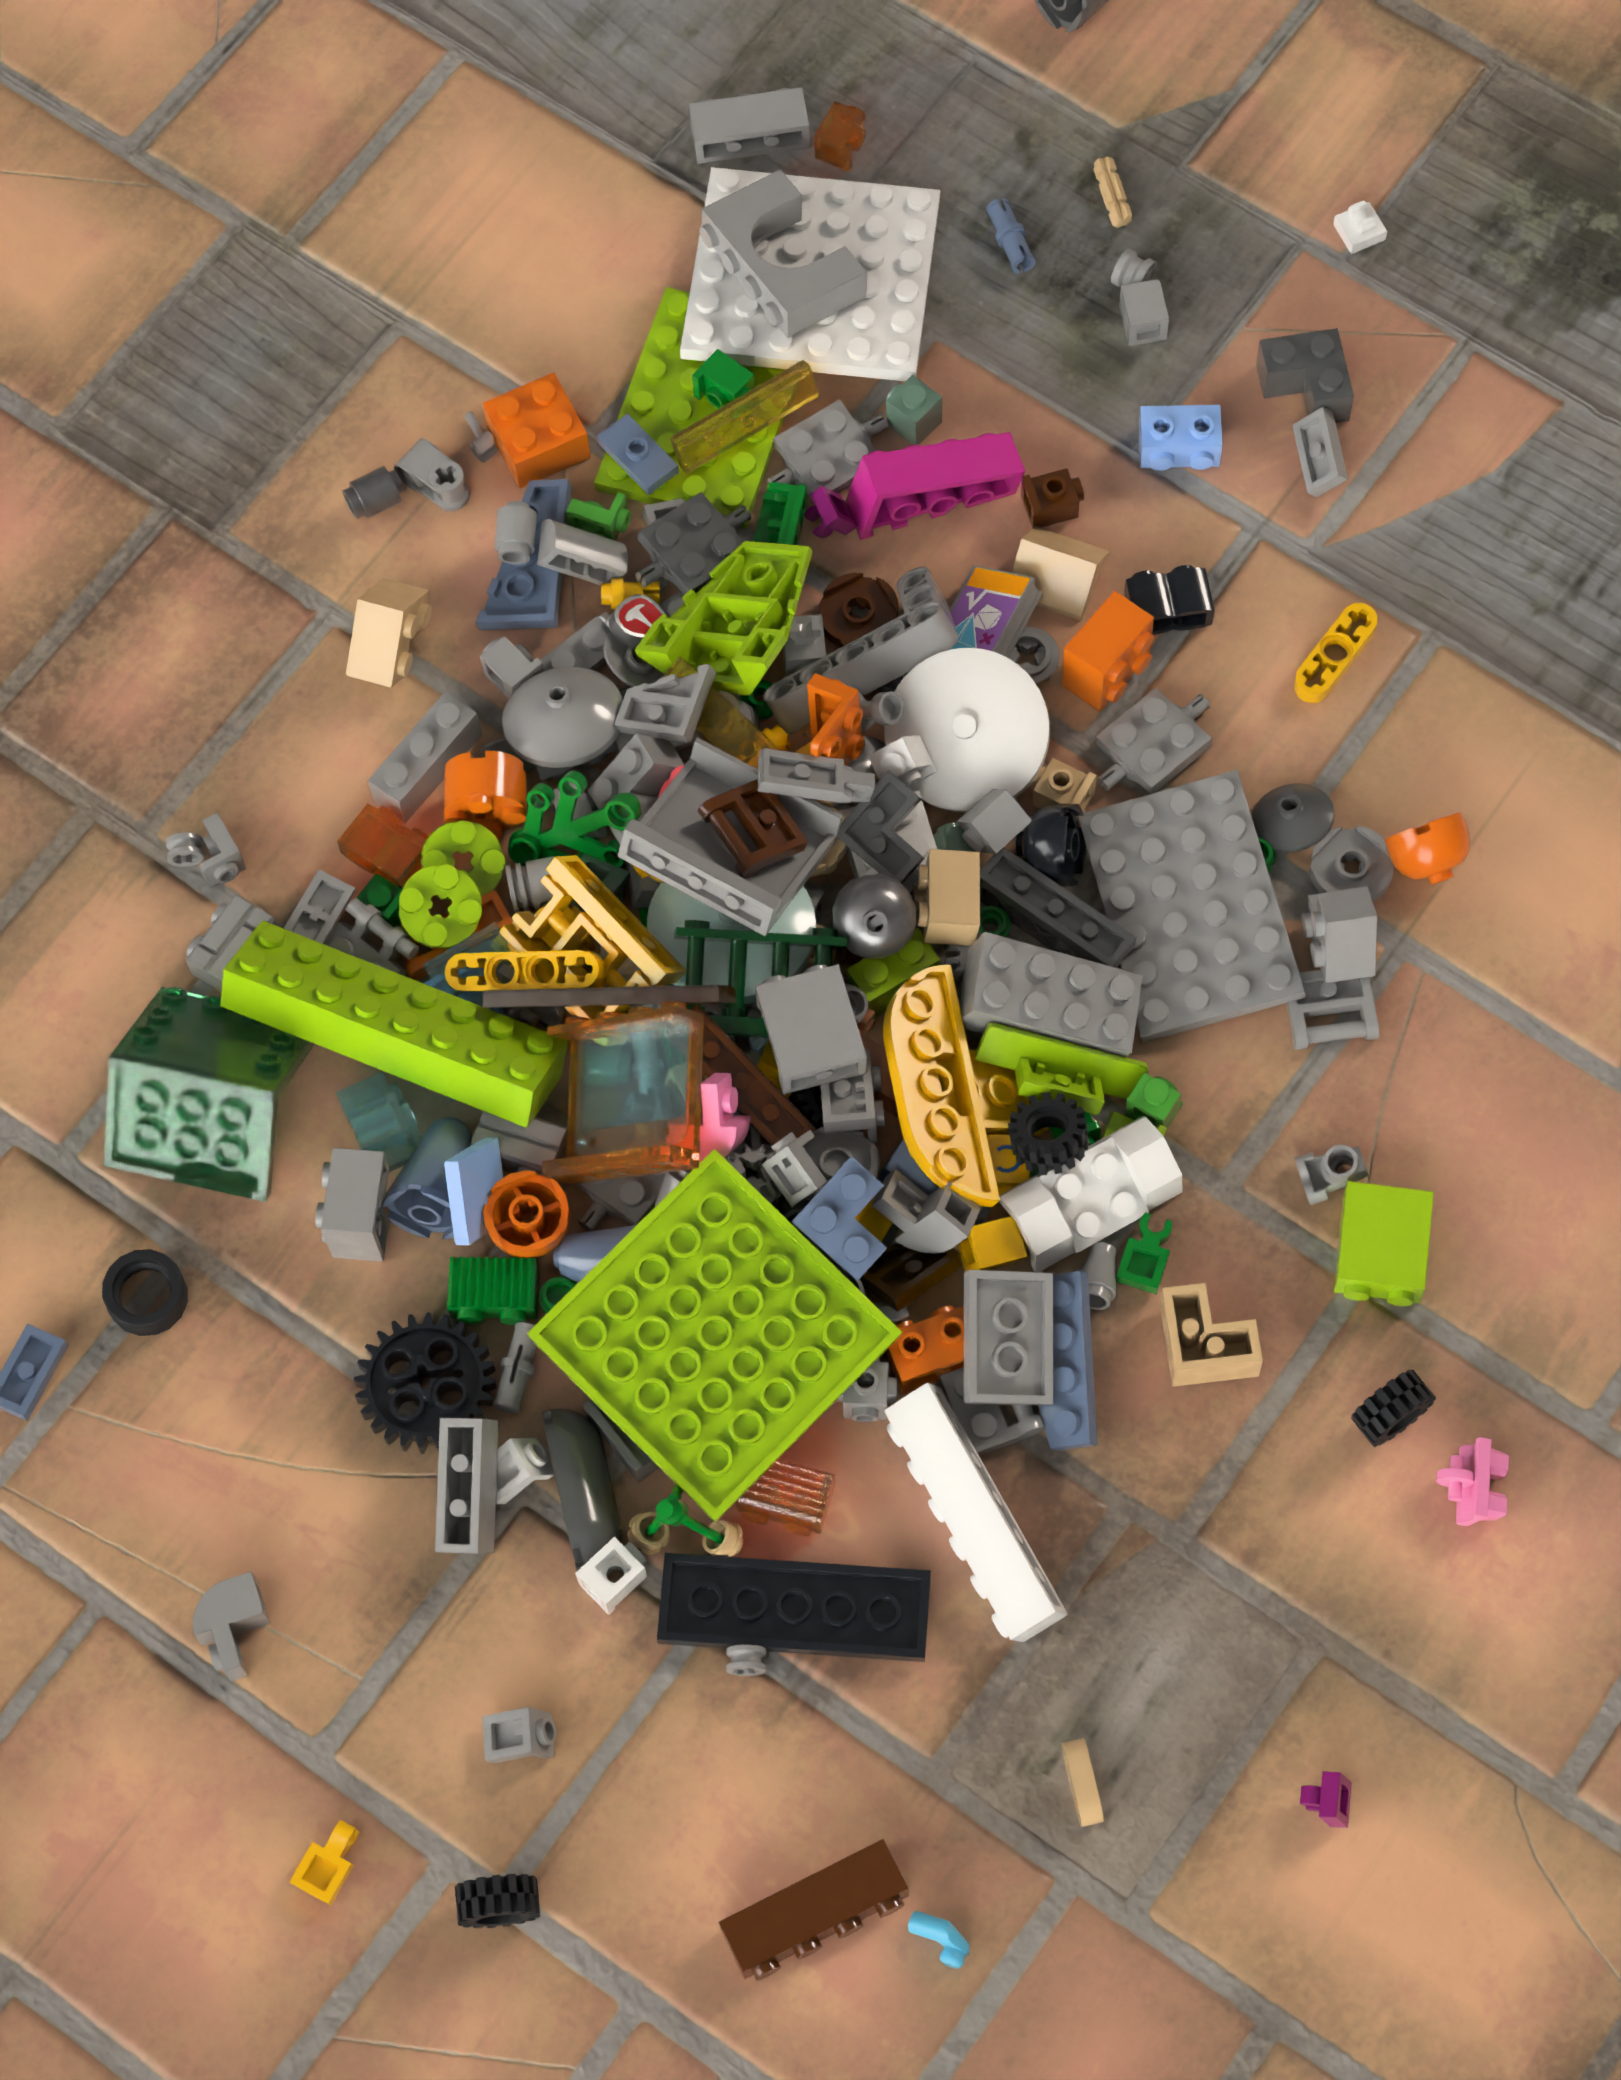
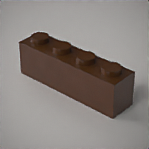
M884 1839L719 1921V1926L744 1979L754 1975L756 1980H761L777 1972L781 1968L780 1961L794 1954L797 1959H802L822 1948L820 1941L837 1933L839 1938H844L863 1927L861 1920L877 1912L880 1918L901 1909L904 1906L902 1899L909 1896V1890Z

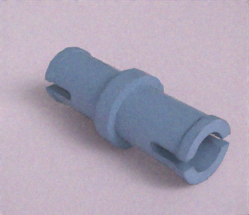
M1001 198L1003 208H1001L999 200L995 199L986 207V213L996 230L995 240L998 246L1005 250L1012 271L1020 274L1021 270L1018 265L1020 263L1022 271L1025 273L1036 264L1035 257L1032 255L1025 240L1026 230L1021 223L1017 222L1008 199Z

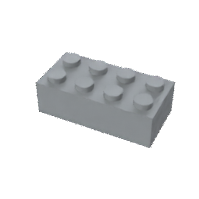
M984 932L967 951L959 1001L963 1025L965 1029L984 1034L987 1024L994 1022L1127 1057L1132 1053L1143 975Z

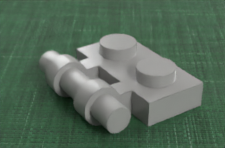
M357 898L351 900L347 905L346 911L356 918L355 926L352 928L346 922H338L324 945L404 976L407 970L395 962L396 958L401 953L410 960L417 954L419 947L409 939L408 933L400 926L393 927L381 918L382 913L373 905L369 904L366 906ZM372 931L384 940V946L381 950L367 940Z

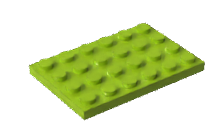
M666 287L617 421L628 413L678 465L679 473L648 495L605 451L594 481L595 491L615 496L619 492L625 494L627 499L647 504L680 498L686 502L702 492L715 509L724 516L733 512L741 505L746 506L745 511L749 510L752 514L775 448L773 438L780 434L801 371L742 365L754 374L756 397L747 411L739 412L736 416L725 409H717L707 400L706 396L701 400L697 399L694 396L692 375L705 361L687 360L680 357V347L690 292ZM749 521L745 522L739 527L747 528Z

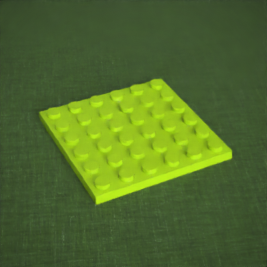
M715 1149L527 1333V1336L715 1523L902 1335V1331Z

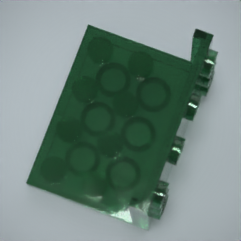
M161 987L109 1056L104 1166L266 1202L272 1190L278 1099L305 1060L314 1043L221 1007L220 996H202L189 993L179 987Z

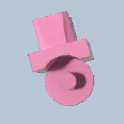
M1479 1437L1476 1439V1443L1459 1447V1455L1450 1456L1449 1468L1436 1472V1482L1439 1485L1448 1487V1500L1457 1501L1456 1524L1469 1526L1480 1520H1498L1507 1513V1498L1505 1494L1491 1492L1489 1489L1490 1479L1501 1480L1506 1477L1509 1455L1491 1449L1492 1439Z

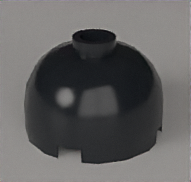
M1053 804L1035 810L1030 816L1032 821L1024 828V831H1021L1016 836L1017 855L1023 856V861L1060 886H1077L1079 881L1073 878L1074 873L1082 874L1084 869L1086 843L1082 829L1078 827L1076 816H1084L1079 804Z

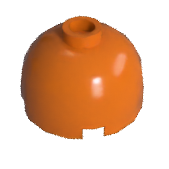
M1461 812L1428 822V824L1408 829L1384 839L1388 856L1394 867L1403 876L1413 880L1428 878L1430 885L1454 877L1452 869L1465 861L1469 853L1471 841L1466 820H1464Z
M529 1170L510 1173L496 1182L491 1189L487 1206L484 1204L483 1208L487 1233L500 1250L515 1258H539L555 1250L566 1236L570 1221L567 1196L558 1182L552 1178L548 1179L545 1176L537 1175L535 1171Z

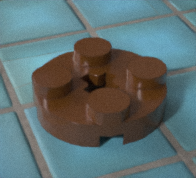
M848 573L834 579L827 585L823 592V598L820 601L818 614H822L824 635L833 644L841 648L897 618L899 603L894 590L885 580L876 577V580L870 577H863V573ZM857 605L859 609L868 608L869 611L865 613L866 617L857 619L850 616L852 614L851 607Z

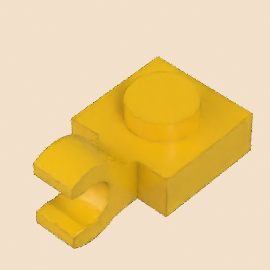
M339 1820L324 1848L314 1842L311 1843L289 1883L332 1906L354 1867L352 1863L343 1858L356 1842L360 1831L348 1823Z

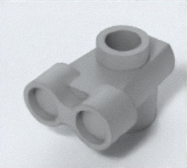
M1335 1145L1324 1155L1314 1156L1313 1152L1294 1158L1310 1205L1328 1200L1327 1194L1345 1187L1347 1181L1356 1182L1369 1176L1359 1146L1351 1148L1347 1145ZM1342 1165L1352 1167L1346 1173H1337L1338 1168Z

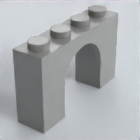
M780 169L702 208V227H700L699 231L705 245L710 249L714 248L719 254L727 272L735 274L742 282L747 296L751 300L756 299L761 305L769 323L774 327L778 326L785 336L789 338L866 298L867 271L846 246L813 263L794 268L773 265L757 254L755 249L763 240L802 220V194Z

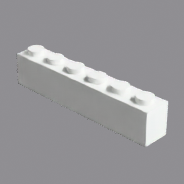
M926 1383L885 1409L884 1412L890 1421L886 1425L889 1435L897 1446H904L911 1459L907 1462L910 1473L920 1485L925 1484L932 1497L928 1500L929 1507L941 1523L946 1522L953 1535L949 1538L950 1545L956 1555L962 1561L967 1560L974 1573L970 1576L972 1585L981 1598H988L995 1611L992 1614V1620L1000 1634L1005 1638L1009 1636L1010 1640L1025 1642L1067 1616L1068 1613L942 1389Z

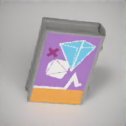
M974 565L950 608L959 636L957 643L951 649L980 648L1009 658L1042 596L1041 590H1037L1034 585V577Z

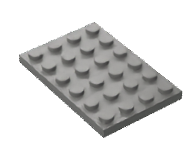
M1238 770L1083 813L1084 816H1078L1106 917L1136 937L1135 946L1122 960L1120 966L1122 970L1143 975L1136 1019L1142 1043L1285 1004L1288 1001L1306 998Z

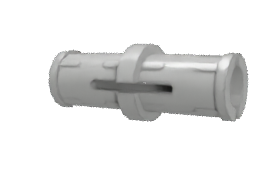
M517 1322L515 1324L508 1356L502 1358L500 1365L503 1373L496 1398L493 1401V1407L498 1410L514 1414L520 1412V1404L527 1380L533 1377L535 1366L532 1365L537 1345L527 1336V1333L535 1326L533 1324Z

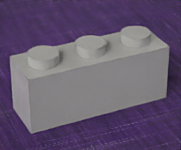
M802 87L793 89L781 88L776 91L758 94L745 93L737 97L717 100L705 99L700 102L689 103L690 124L697 164L810 148L809 121Z
M445 691L367 780L373 801L406 824L444 780L445 764L451 758L467 753L482 736L477 712Z
M440 1418L435 1552L494 1553L498 1420Z

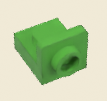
M619 492L610 510L605 509L597 502H583L572 498L566 510L569 526L615 541L619 532L623 534L626 532L631 520V511L628 510L626 495Z

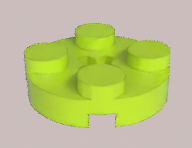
M460 820L444 823L431 832L422 847V869L429 866H454L453 854L456 851L460 854H465L468 851L472 855L469 861L472 868L468 872L464 869L460 871L466 873L475 882L481 896L495 889L505 867V857L498 839L488 828L479 823Z
M451 865L429 866L417 871L407 880L399 896V918L402 927L412 940L430 948L451 949L463 944L474 934L482 915V898L475 882L466 873ZM437 896L441 900L448 898L452 903L448 907L450 915L446 918H443L440 914L432 916L429 912L433 907L431 899Z

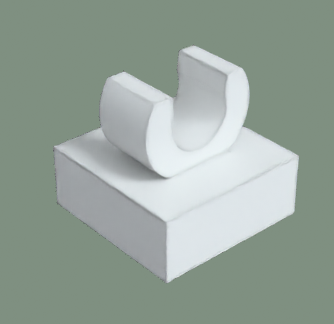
M1364 200L1349 206L1348 211L1334 217L1333 225L1351 254L1386 240L1387 230L1370 202L1366 203Z

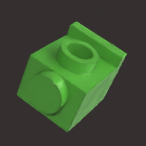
M1144 1073L1127 1098L1125 1116L1132 1120L1146 1116L1154 1126L1161 1124L1168 1129L1183 1106V1102L1180 1101L1181 1093L1177 1092L1174 1084L1167 1079L1159 1076L1153 1078Z

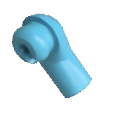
M919 1911L913 1912L908 1924L909 1933L937 1941L944 1947L940 1954L941 1962L955 1969L961 1968L964 1965L965 1956L970 1955V1947L967 1940L950 1921Z

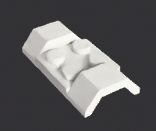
M1146 1116L1140 1117L1088 1146V1150H1084L1085 1157L1081 1161L1074 1158L1075 1167L1069 1170L1064 1164L1061 1166L1062 1173L1055 1174L1054 1168H1048L1047 1175H1040L1039 1173L999 1195L1001 1205L1015 1220L1030 1250L1031 1266L1034 1272H1040L1065 1257L1084 1250L1141 1218L1145 1212L1149 1213L1153 1208L1183 1192L1182 1173L1164 1136Z

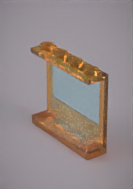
M666 1001L660 1003L659 1009L642 1006L628 1008V1014L599 1012L596 1019L568 1017L565 1019V1024L548 1026L547 1035L571 1041L566 1158L542 1161L541 1178H552L557 1182L567 1184H579L699 1168L704 1014L686 1009V1003Z

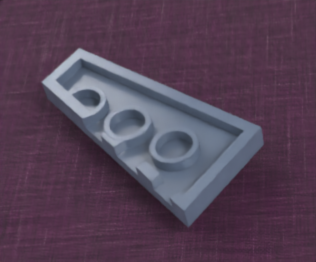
M568 479L529 481L522 502L527 503L537 513L535 551L530 555V560L527 563L508 564L502 562L496 579L492 578L487 594L489 598L484 611L480 610L476 620L480 630L557 628L563 573L539 566L537 561L542 522L546 519H551L568 525L566 510L571 501L572 486Z
M1083 1271L1053 1275V1405L1038 1407L1050 1449L1057 1451L1098 1446L1088 1273Z

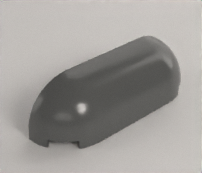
M552 1409L543 1411L542 1415L569 1542L573 1551L576 1571H578L613 1537L621 1543L622 1527L599 1431L587 1417L576 1411Z

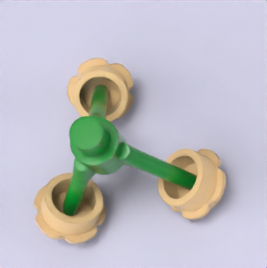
M675 1484L668 1498L662 1499L657 1504L656 1513H639L629 1522L628 1541L636 1548L641 1549V1552L646 1555L657 1554L661 1547H665L668 1544L670 1538L669 1525L679 1526L683 1524L702 1534L703 1548L712 1556L735 1557L743 1546V1531L738 1523L718 1520L716 1523L712 1522L709 1526H706L690 1517L687 1505L681 1501L683 1490L677 1484Z

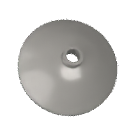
M560 667L541 672L522 683L508 699L502 717L505 738L511 749L519 757L538 766L564 768L585 763L602 754L618 737L620 731L614 726L623 701L622 696L610 679L591 669Z

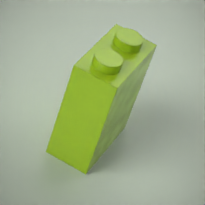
M1347 1181L1342 1201L1334 1282L1335 1293H1343L1345 1298L1356 1301L1368 1300L1370 1297L1387 1299L1388 1303L1396 1306H1410L1413 1302H1421L1426 1284L1433 1191Z

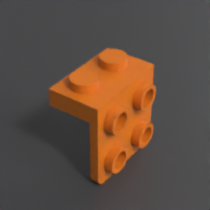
M815 673L807 683L812 739L810 746L811 755L817 758L823 756L844 759V765L848 766L852 759H858L865 744V738L862 736L861 729L863 710L860 709L859 690L847 686L839 680L829 679Z

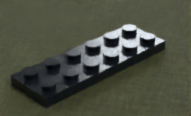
M665 1553L657 1642L658 1644L725 1649L734 1645H758L766 1648V1651L925 1662L931 1570Z

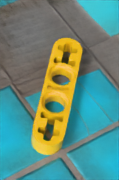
M583 950L460 953L448 960L444 973L449 986L455 990L467 992L596 988L605 978L606 966L602 957L597 953ZM584 958L585 963L592 965L593 968L592 974H586L585 981L583 975L566 974V966L584 965ZM507 959L513 964L515 973L510 982L503 984L497 978L496 969L501 961ZM542 959L550 960L554 966V975L546 983L539 981L535 972L537 964ZM466 966L469 968H484V976H469L465 979L459 977L458 973L459 969H463Z

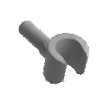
M468 412L465 414V419L477 438L470 443V447L475 456L484 463L498 452V448L494 444L493 434L489 431L485 432L474 413Z

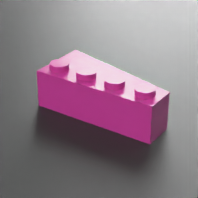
M1010 432L1001 434L985 433L976 438L963 440L948 439L938 444L926 446L915 444L901 450L888 452L877 450L862 456L845 501L858 526L856 527L858 536L862 540L874 536L873 529L890 524L892 530L908 526L907 519L929 513L931 519L946 515V512H949L962 502L966 508L1014 495L1026 471Z

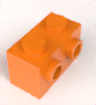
M964 1305L955 1309L953 1306L941 1307L933 1311L929 1315L930 1318L917 1323L908 1320L896 1324L902 1331V1335L885 1353L893 1373L897 1377V1383L902 1395L914 1391L926 1383L933 1384L939 1382L941 1375L964 1367Z

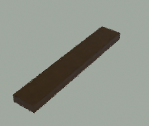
M727 985L489 990L483 993V1008L736 1003V990L733 986Z

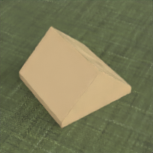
M1034 526L1021 538L1012 573L1034 577L1036 589L1042 592V596L1036 606L1081 621L1108 560L1110 551Z

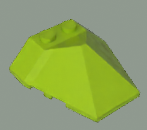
M744 541L709 572L712 579L697 593L690 589L682 597L684 604L669 618L666 614H662L652 624L635 648L637 656L666 676L675 674L678 678L698 673L697 666L703 664L710 665L716 672L710 691H725L730 694L750 696L788 640L813 553L810 546Z

